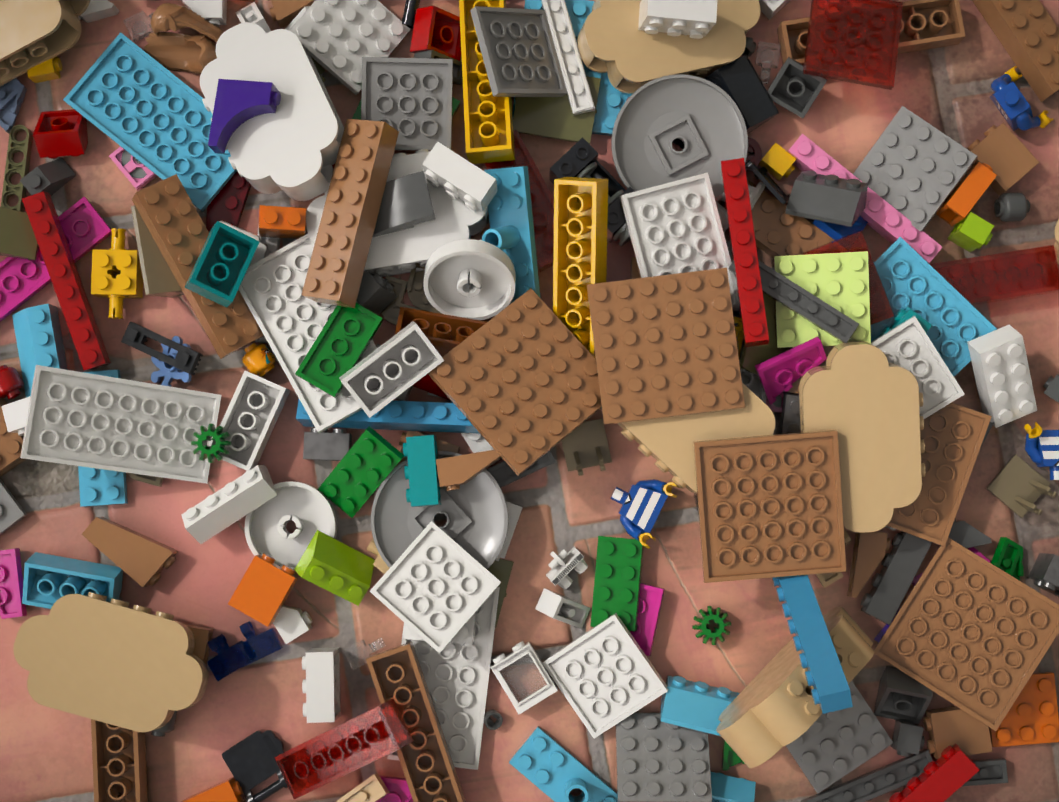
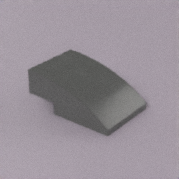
M424 171L386 182L373 237L413 228L415 224L436 219Z

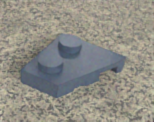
M17 78L0 86V126L9 134L15 124L27 88Z

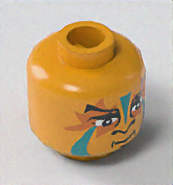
M253 343L244 349L246 354L242 357V362L250 373L261 377L275 367L273 364L276 358L266 344L257 346L256 343Z

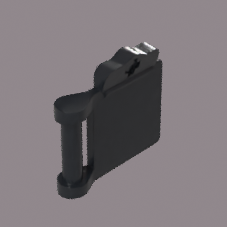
M749 159L745 163V167L754 172L756 179H760L783 205H787L790 195H786L767 174L768 170L764 166L759 169Z
M258 730L222 753L225 763L236 781L239 782L247 802H261L283 787L288 788L292 785L289 776L281 766L287 760L283 742L271 730L263 733ZM277 773L279 780L257 794H253L252 788Z

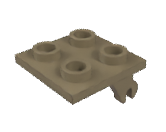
M602 418L583 422L561 441L568 472L577 470L578 475L581 476L583 475V468L597 465L600 466L601 471L606 470L604 464L612 462Z
M1016 454L986 488L1020 518H1023L1028 511L1039 516L1042 514L1043 511L1037 509V506L1034 504L1041 494L1049 495L1052 498L1057 496V493L1051 491V488L1048 487L1051 483Z

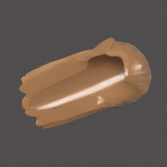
M161 4L151 18V29L157 37H159L160 31L166 32L170 29L177 31L184 27H190L217 42L224 33L220 28L197 15L191 9L176 4Z
M153 32L149 33V37L146 38L148 44L144 46V51L166 69L201 74L208 63L217 59L216 45L207 39L204 34L191 36L182 33L160 32L159 37H157Z

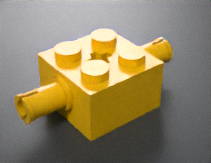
M112 228L111 248L109 250L92 249L91 294L98 298H109L108 318L123 319V299L143 298V276L138 250L125 249L126 229L118 228L116 230V228ZM118 270L121 271V273L115 277V274L118 273Z

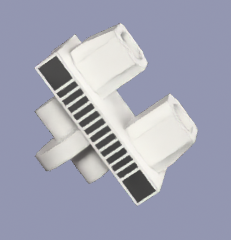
M575 547L568 553L563 549L558 555L552 551L550 555L554 559L548 564L551 570L546 576L555 586L558 584L563 589H567L573 582L567 574L573 568L581 574L588 568V565L583 559L584 556Z

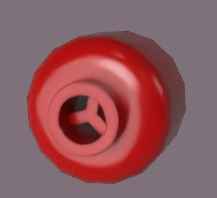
M3 365L0 367V398L7 397L11 400L21 394L19 390L24 386V382L14 367Z

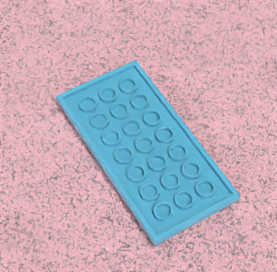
M121 32L63 99L69 106L162 180L177 174L193 205L202 212L237 172V169L234 170L228 160V157L231 156L228 150H225L224 154H218L208 146L213 115L211 111L208 112L202 101L204 98Z

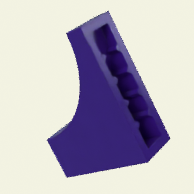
M218 79L208 146L215 153H225L230 137L247 120L262 114L276 113L277 105L281 101V94L272 82Z

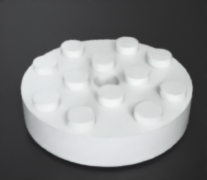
M475 239L454 240L436 249L429 257L425 266L423 287L428 301L442 314L474 320H485L496 316L511 303L515 293L516 273L511 259L495 245Z
M280 482L274 484L277 496L246 515L245 537L254 556H262L265 553L275 559V564L281 567L284 564L295 569L317 530L336 539L338 530L337 516L330 500L317 488L302 482ZM290 520L294 521L296 527H298L293 533L288 532L286 529V525Z

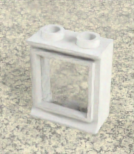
M523 641L513 646V652L505 656L502 653L492 659L493 664L490 666L518 715L558 691L556 684L543 666L531 643L527 642L525 644Z

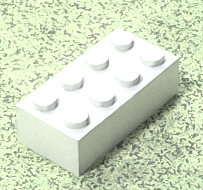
M412 321L339 377V379L370 418L441 364L444 359L419 326Z
M1006 325L968 341L967 344L982 413L992 416L990 422L994 423L993 426L995 428L1037 411L1023 336L1011 325Z
M244 371L220 424L223 427L222 433L228 432L230 434L224 440L232 442L230 446L225 445L224 447L229 451V454L221 452L223 461L246 471L257 466L291 390ZM213 440L211 446L216 444L215 440Z

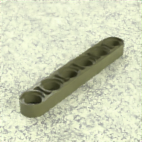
M16 125L10 130L1 207L24 212L25 207L22 198L26 197L27 189L21 182L13 185L11 177L19 173L22 179L29 173L33 134L24 125ZM20 130H25L27 133L23 141H17L16 134ZM17 152H23L24 159L20 163H15L13 160ZM17 195L19 198L18 204L13 207L9 206L8 199L10 196Z

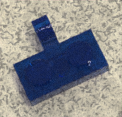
M248 621L239 626L247 640L231 647V650L239 667L242 668L283 647L273 627L256 635L251 621Z
M221 634L208 642L210 649L218 653L217 656L207 661L217 681L253 661L243 641L229 647L225 636Z

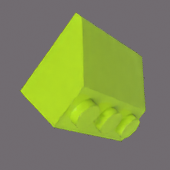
M317 530L294 570L301 578L359 606L370 587L375 560Z

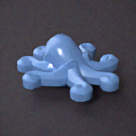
M174 336L172 338V341L191 349L189 344H183L181 337ZM161 343L162 353L175 359L178 351ZM151 356L154 365L160 369L151 374V381L153 383H159L161 377H164L161 385L172 387L170 383L173 379H182L184 383L191 381V374L184 371L181 372L182 370Z

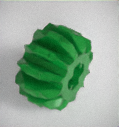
M209 424L208 430L205 426H200L202 434L198 432L193 434L198 438V441H191V445L198 446L194 449L193 453H201L199 459L204 461L207 458L209 463H213L215 457L218 461L223 460L221 452L229 454V451L224 447L225 445L230 446L232 444L231 441L224 440L230 434L228 432L222 433V426H218L215 429L214 424ZM211 439L216 441L215 445L207 446V441H211Z
M707 606L708 614L700 609L701 619L697 616L693 617L699 624L692 625V629H700L695 636L700 638L704 635L702 640L704 644L710 638L712 645H716V637L723 642L725 639L721 634H730V631L724 629V627L731 626V622L723 621L728 617V614L723 613L720 615L721 608L719 607L713 613L712 607ZM709 620L717 623V627H713L714 631L706 627L707 623L710 624Z

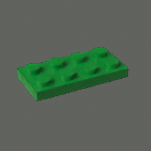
M357 303L355 308L336 306L295 375L336 398L344 386L339 377L358 363L382 324L383 318Z
M369 426L317 490L353 518L404 455Z
M598 536L590 627L597 626L617 613L629 631H637L644 546L640 541L636 539Z

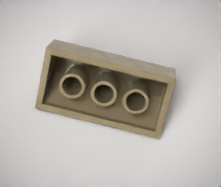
M135 205L131 206L145 294L169 298L184 295Z

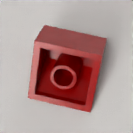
M434 5L416 9L410 52L415 54L416 52L434 50L460 61V17Z
M74 109L41 112L33 133L40 158L77 157L85 154L88 145L87 119Z

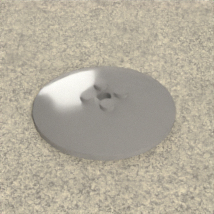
M676 74L663 76L646 83L627 99L614 123L611 150L617 173L627 189L631 187L634 191H639L708 172L714 198L717 202L724 196L721 161L744 158V162H746L748 135L744 118L738 106L723 89L701 77ZM674 139H681L684 142V149L682 151H675L673 149L672 142Z
M438 451V459L461 455L454 452ZM408 459L395 467L381 483L374 498L371 512V529L374 543L387 566L390 568L431 521L435 524L436 515L443 513L447 517V523L439 528L483 567L488 569L500 554L508 530L506 500L499 484L491 473L485 469L466 484L460 485L459 490L446 491V487H440L441 505L411 507V502L407 503L406 489H410L409 479H405L404 467L408 466Z

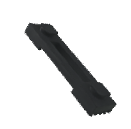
M129 322L121 341L191 375H195L194 370H197L196 366H199L198 361H201L200 356H203V354L133 322ZM146 338H151L177 350L178 353L175 359L144 344L148 341Z

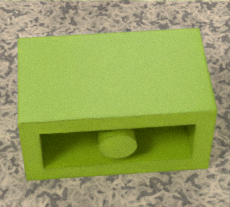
M969 212L964 219L954 226L947 239L966 251L972 252L975 249H980L983 244L986 246L993 236L991 231L994 225Z

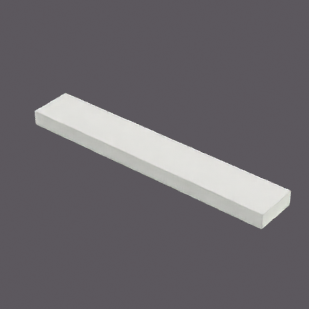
M541 0L543 10H545L573 116L595 111L565 0Z

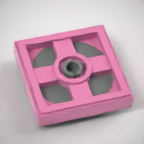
M121 146L109 155L138 191L157 176Z

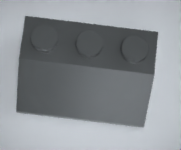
M810 170L802 171L795 179L785 214L852 227L865 209L868 183H863L858 179H842L836 175H821Z

